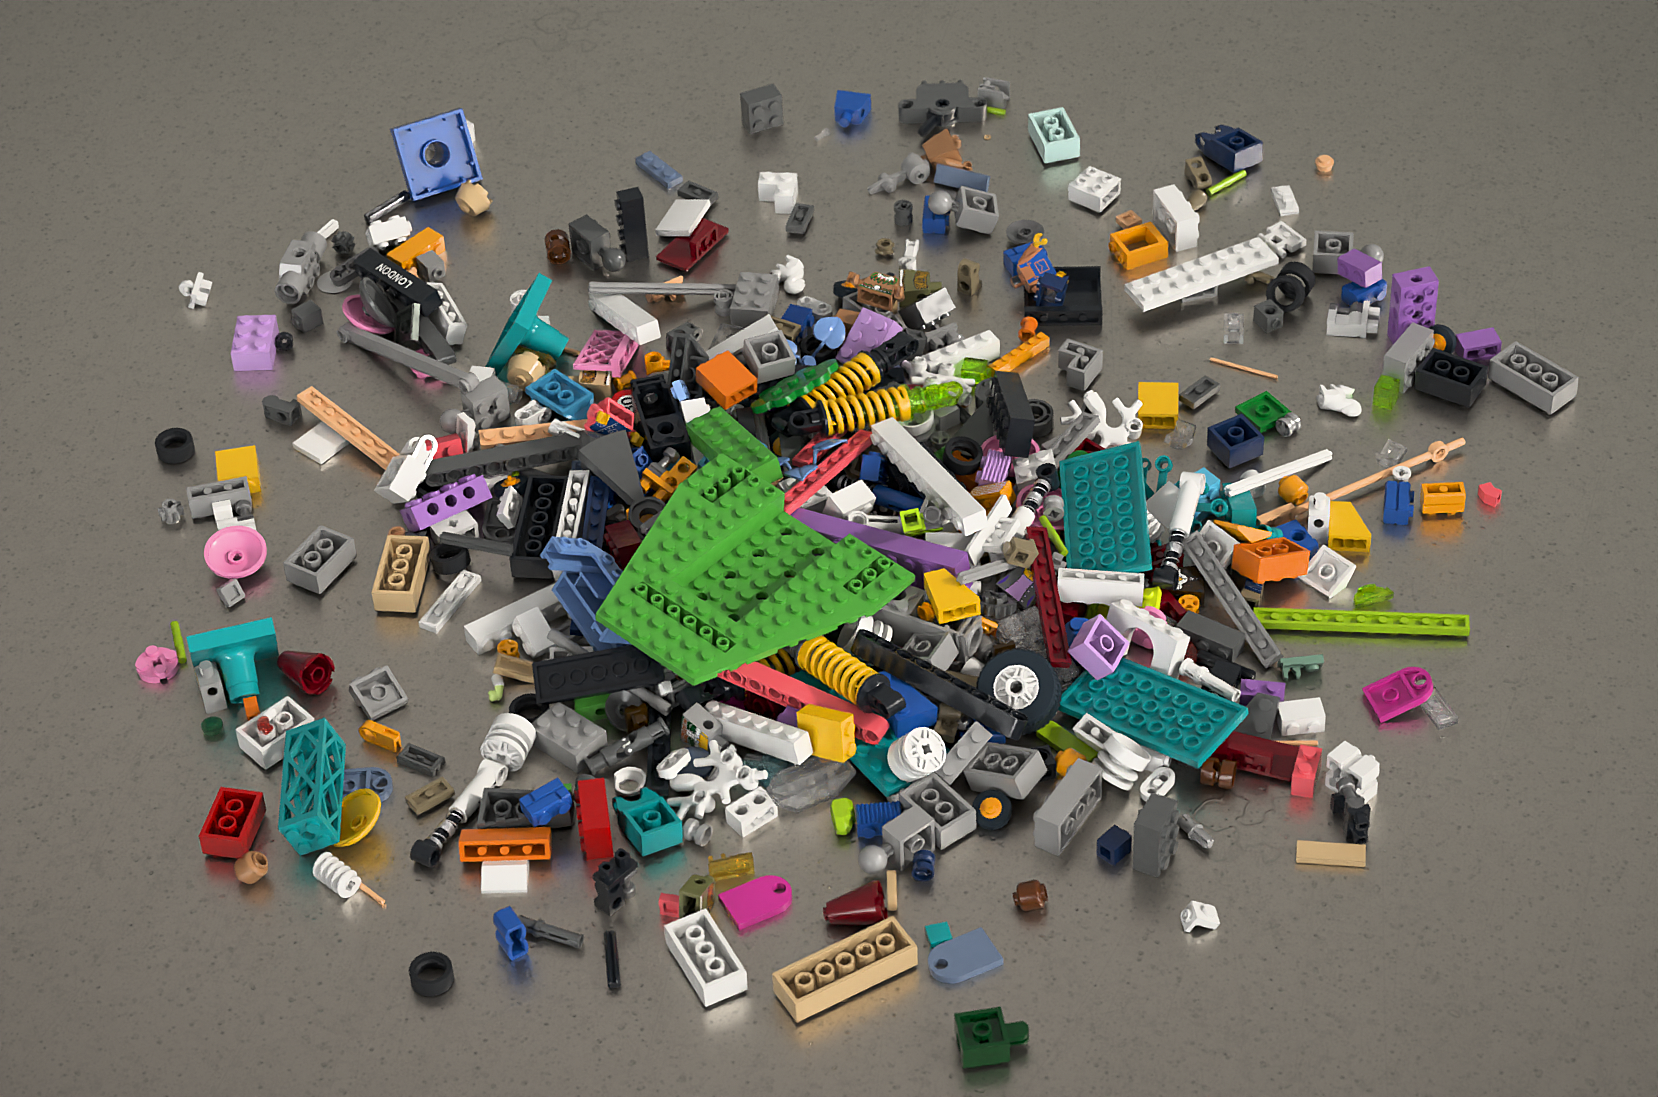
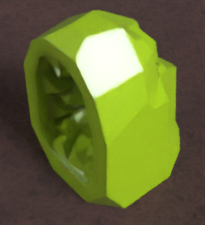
M845 797L835 799L830 804L833 826L838 835H847L856 822L853 803Z

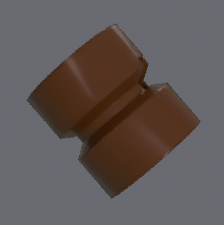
M560 229L549 231L544 238L548 260L557 265L568 262L571 258L568 234Z
M1209 757L1202 765L1200 784L1209 786L1218 784L1220 788L1232 790L1236 776L1237 761L1224 759L1220 762L1216 757Z

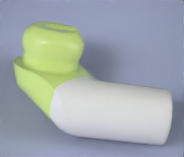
M494 674L491 678L494 690L488 692L489 701L494 702L497 700L498 702L503 697L505 684L501 675Z

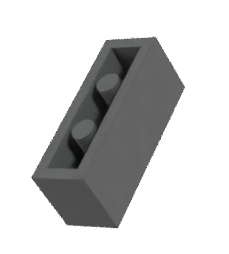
M1190 610L1176 625V628L1181 629L1184 634L1190 637L1188 646L1196 650H1205L1234 662L1245 648V633Z

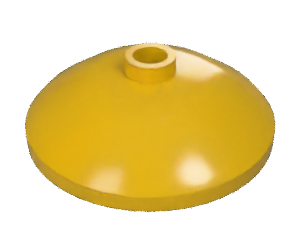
M367 788L359 789L342 799L340 842L333 844L334 846L345 847L355 844L372 830L379 818L381 809L380 798L373 790Z

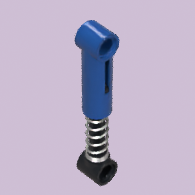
M843 469L825 486L834 493L836 490L839 491L857 482V479L854 478L852 480ZM868 482L865 483L876 497L875 505L899 513L900 511L918 508L920 511L924 502L922 498L881 484L869 486Z

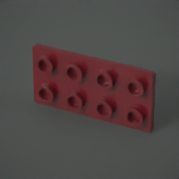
M702 218L690 236H677L656 256V260L686 272L729 232V228Z
M1233 731L1210 757H1216L1220 762L1224 759L1237 761V769L1292 781V774L1300 747Z

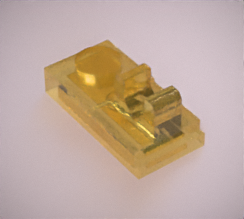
M517 346L514 351L516 355L523 354L524 351L537 355L542 366L545 365V374L548 373L550 367L553 368V365L557 363L548 354Z
M752 852L737 854L727 858L722 853L721 859L713 860L712 856L708 857L709 876H712L715 881L755 873Z

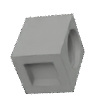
M433 250L416 257L418 272L429 283L446 276L444 261Z

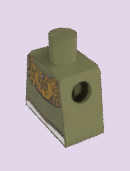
M899 269V286L904 287L905 295L904 300L899 302V307H906L930 293L942 289V282H930V272Z
M694 874L679 890V919L703 909H707L710 913L714 906V885L716 883L712 876Z

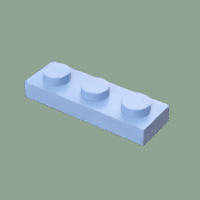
M684 380L672 382L673 387L670 390L674 399H678L680 402L692 399Z

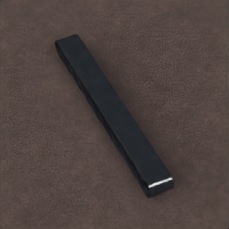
M865 629L858 630L850 649L856 656L1010 739L1019 740L1029 720L1022 712L875 633Z

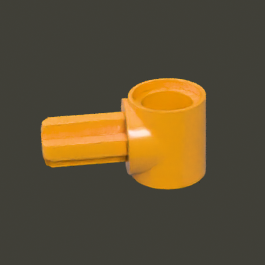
M649 352L645 355L647 376L654 372L669 371L670 360H665V357L659 352Z

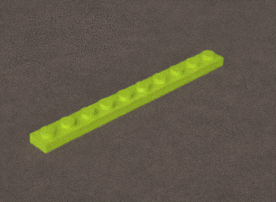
M1254 607L1253 612L1265 629L1469 636L1470 634L1469 615L1259 607Z

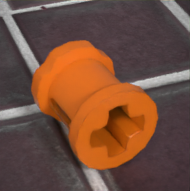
M1024 317L1020 323L1021 329L1018 332V338L1026 342L1035 336L1034 331L1037 329L1038 322L1033 317Z

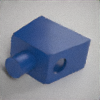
M837 90L834 108L835 121L839 122L842 127H848L849 124H861L871 111V94Z

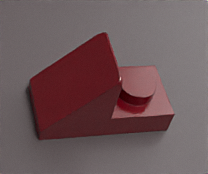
M1161 589L1162 595L1159 610L1176 626L1187 611L1168 590Z

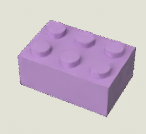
M863 307L835 359L843 365L845 362L851 361V358L856 356L861 350L870 353L873 348L888 341L898 332L902 331L903 328L894 320Z
M276 315L237 316L231 348L234 371L273 370L277 348L276 335L279 333Z

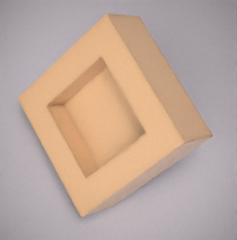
M1132 210L1116 216V223L1123 229H1128L1141 225L1142 219Z

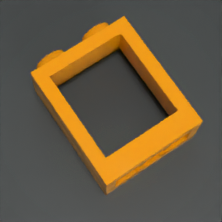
M1151 221L1110 234L1109 250L1111 253H1114L1118 262L1126 270L1168 258V242ZM1143 240H1146V242L1149 244L1148 246L1135 249L1132 251H1129L1125 247L1127 245L1137 243Z

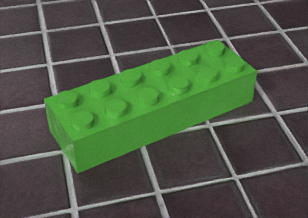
M722 407L713 408L708 413L696 417L685 424L691 444L709 461L723 453L770 484L783 477L778 457Z

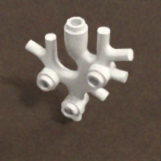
M917 356L911 363L907 360L902 362V367L909 373V384L923 385V387L915 390V394L928 398L927 401L931 405L941 401L951 407H954L956 404L968 406L972 402L970 394L972 388L970 386H975V379L955 377L954 364L942 362V365L939 366L938 374H933L926 371L927 362L923 357Z
M1091 390L1084 394L1085 405L1092 414L1098 415L1100 423L1086 438L1092 441L1095 439L1096 434L1100 435L1101 442L1099 445L1106 449L1110 445L1116 447L1131 443L1127 441V438L1134 440L1140 437L1143 423L1140 419L1135 418L1136 412L1143 405L1140 400L1137 399L1131 407L1127 408L1119 398L1114 399L1112 403L1121 415L1122 423L1119 427L1112 428L1106 424V408L1098 393H1094ZM1074 400L1068 403L1073 415L1060 417L1061 425L1072 424L1082 413Z
M711 740L708 743L710 755L705 758H695L694 766H717L719 768L717 777L711 781H705L696 774H677L676 777L670 779L671 789L676 792L694 790V792L686 797L668 798L667 803L670 807L680 806L676 815L681 821H683L692 807H696L694 817L702 819L704 813H710L715 808V800L712 798L713 794L719 793L722 803L729 804L731 802L729 789L732 786L741 784L746 790H754L757 788L759 780L767 779V771H758L756 768L751 769L749 766H743L741 758L733 749L728 748L720 753L717 741Z

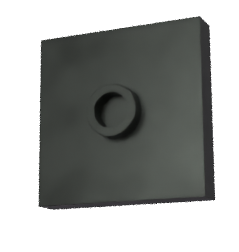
M413 303L396 313L394 343L407 348L418 341L420 304Z

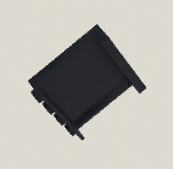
M1101 266L1054 267L1056 273L1062 271L1066 273L1063 277L1069 276L1065 300L1062 306H1036V301H1034L1035 293H1028L1024 286V317L1030 316L1035 318L1038 326L1102 325ZM1056 291L1051 292L1048 296L1055 298Z

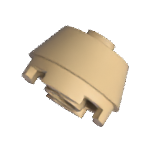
M468 179L465 183H461L455 200L464 213L476 216L488 210L493 200L486 197L488 192L478 183L473 185L471 184L472 181Z
M524 351L523 354L514 355L509 360L507 378L515 389L525 391V387L545 375V365L542 366L537 355Z

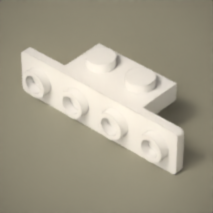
M1000 495L987 515L988 527L977 531L965 549L969 562L973 566L977 565L984 552L1003 553L1004 543L1006 541L1010 542L1021 525L1018 518H1007L1012 508L1006 495Z

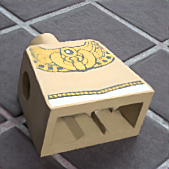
M580 370L579 376H568L592 392L594 399L604 400L607 397L612 398V371Z

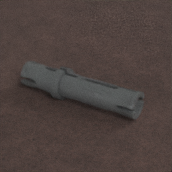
M523 915L518 916L524 924L526 932L532 933L534 937L548 938L576 947L577 949L581 948L583 944V934L546 924L541 919L537 921Z

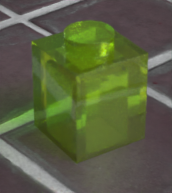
M965 357L961 368V378L975 379V387L982 380L991 378V368H988V360Z
M1381 374L1374 386L1373 405L1392 410L1399 398L1400 379Z

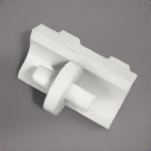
M198 272L195 284L191 280L182 281L179 285V290L184 296L191 295L188 308L194 309L195 304L206 306L212 282L203 279L204 273Z

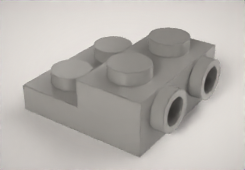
M387 665L382 668L377 667L368 675L353 679L349 684V693L358 707H362L369 720L372 721L407 704L409 701Z

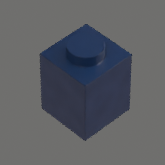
M1115 824L1097 839V855L1113 866L1132 851V835Z

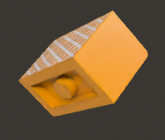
M1010 480L977 486L969 493L986 511H990L1001 494L1007 496L1010 505L1017 499Z

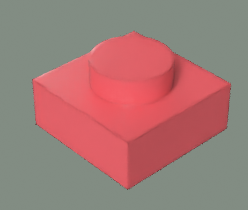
M661 893L658 899L660 915L679 918V896Z

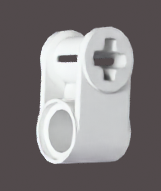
M532 400L515 412V426L546 423L551 417V409L542 407L538 401Z

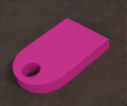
M1407 667L1363 687L1362 691L1380 723H1383L1427 701L1433 692V682L1426 670L1419 667ZM1419 680H1426L1425 683L1421 685L1416 684V682Z
M767 875L718 894V899L738 931L787 910L792 902V889L785 879ZM777 889L785 890L783 893L774 892Z

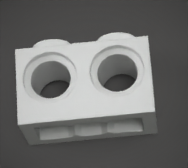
M760 786L725 807L726 823L743 838L778 816L777 801Z

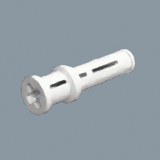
M1186 658L1179 668L1181 676L1191 678L1197 685L1203 684L1230 701L1236 702L1239 699L1241 691L1210 674L1208 668L1196 665L1190 658Z

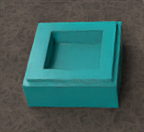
M947 921L925 926V933L930 948L953 939Z

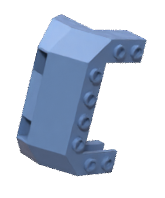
M552 536L540 557L547 559L550 563L548 566L549 570L563 571L553 586L552 591L590 646H593L594 651L632 645L596 621V612L623 572L615 563L614 558L585 539Z

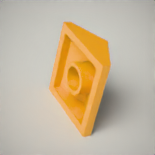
M1215 519L1213 521L1215 525L1234 539L1249 543L1268 538L1272 534L1269 531Z

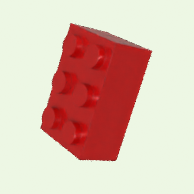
M604 778L578 781V790H574L576 804L580 803V805L576 806L577 820H582V822H578L579 837L584 836V838H580L581 852L586 851L587 860L614 857Z
M220 787L199 834L203 854L240 858L250 850L266 813L263 792Z

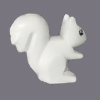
M787 255L785 257L787 264L785 266L776 264L778 270H771L769 274L778 275L779 283L784 282V289L787 293L797 294L805 287V281L803 280L804 266L799 259Z
M1330 384V390H1327L1324 385L1319 386L1320 392L1316 396V400L1320 409L1342 412L1350 417H1356L1361 413L1360 403L1351 399L1353 398L1351 394L1355 391L1354 388L1340 384L1337 386Z

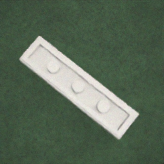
M462 570L418 622L419 627L437 634L481 582V575Z

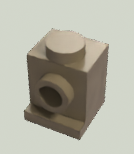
M1012 537L1010 542L1006 541L1002 548L1008 564L1027 569L1030 568L1039 554L1034 539H1029L1028 541Z

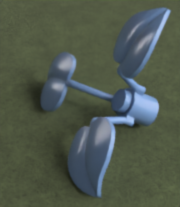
M824 317L818 320L814 325L813 334L818 341H821V344L811 356L806 355L801 360L800 356L796 354V344L786 339L797 359L795 365L816 366L814 357L824 344L830 349L838 348L845 339V326L842 320L838 317Z
M828 439L812 446V449H814L813 464L805 465L801 468L792 469L787 462L790 460L789 457H778L780 466H785L788 471L784 472V476L803 481L809 473L818 468V465H816L818 452L840 443L848 444V440Z

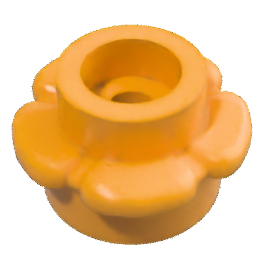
M923 602L917 608L920 619L929 622L933 621L936 615L930 603Z

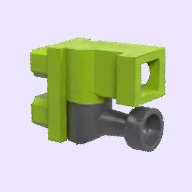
M929 506L922 513H919L918 508L900 511L905 536L915 537L925 535L926 532L943 531L940 510L935 506Z

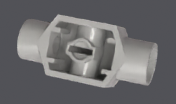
M309 231L304 233L301 240H292L280 261L279 282L275 287V294L282 302L295 304L302 295H307L310 288L313 287L314 280L320 273L319 261L327 248V241L321 234Z

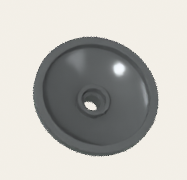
M364 277L359 285L364 313L368 317L371 316L378 323L394 328L396 315L394 307L379 286L371 279Z

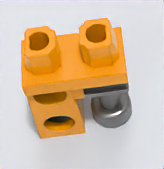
M667 447L663 452V459L658 463L652 462L642 472L640 480L643 494H646L652 488L656 491L653 497L662 500L664 503L667 500L669 501L678 485L694 474L698 466L684 456L679 460L680 455L671 447ZM670 463H676L670 471L666 469Z

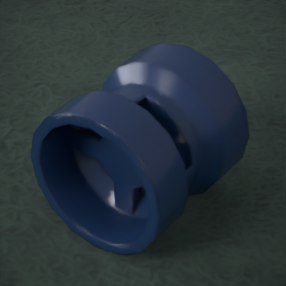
M929 850L916 851L913 855L912 876L918 881H930L934 877L935 855Z

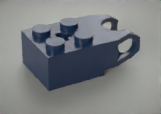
M1221 124L1215 126L1214 134L1206 132L1195 134V143L1202 153L1233 173L1262 161L1263 141L1239 127L1234 129L1233 127ZM1200 137H1201V138L1203 139V141L1205 142L1204 145L1201 143Z

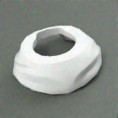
M636 767L620 769L614 775V789L623 796H635L641 793L639 788L646 787L647 778L645 772ZM626 781L638 783V788L631 792L620 790L619 786Z

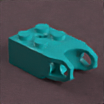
M647 787L639 788L641 795L637 801H627L617 796L612 798V807L617 815L618 825L642 857L683 842L682 821L665 799Z

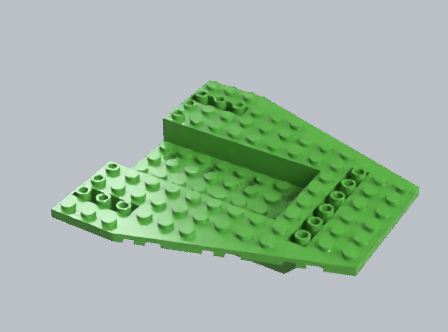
M721 453L678 485L596 612V621L695 686L717 677V673L728 669L733 671L745 662L748 665L776 654L778 649L788 645L790 648L796 646L798 641L814 639L836 630L841 624L847 622L851 624L857 622V618L864 615L866 618L874 615L915 582V575L851 534H848L837 544L825 538L784 511L785 492Z

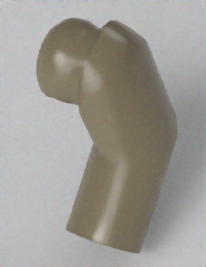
M1259 271L1248 274L1244 278L1245 282L1253 284L1255 280H1258L1267 285L1274 279L1273 276Z

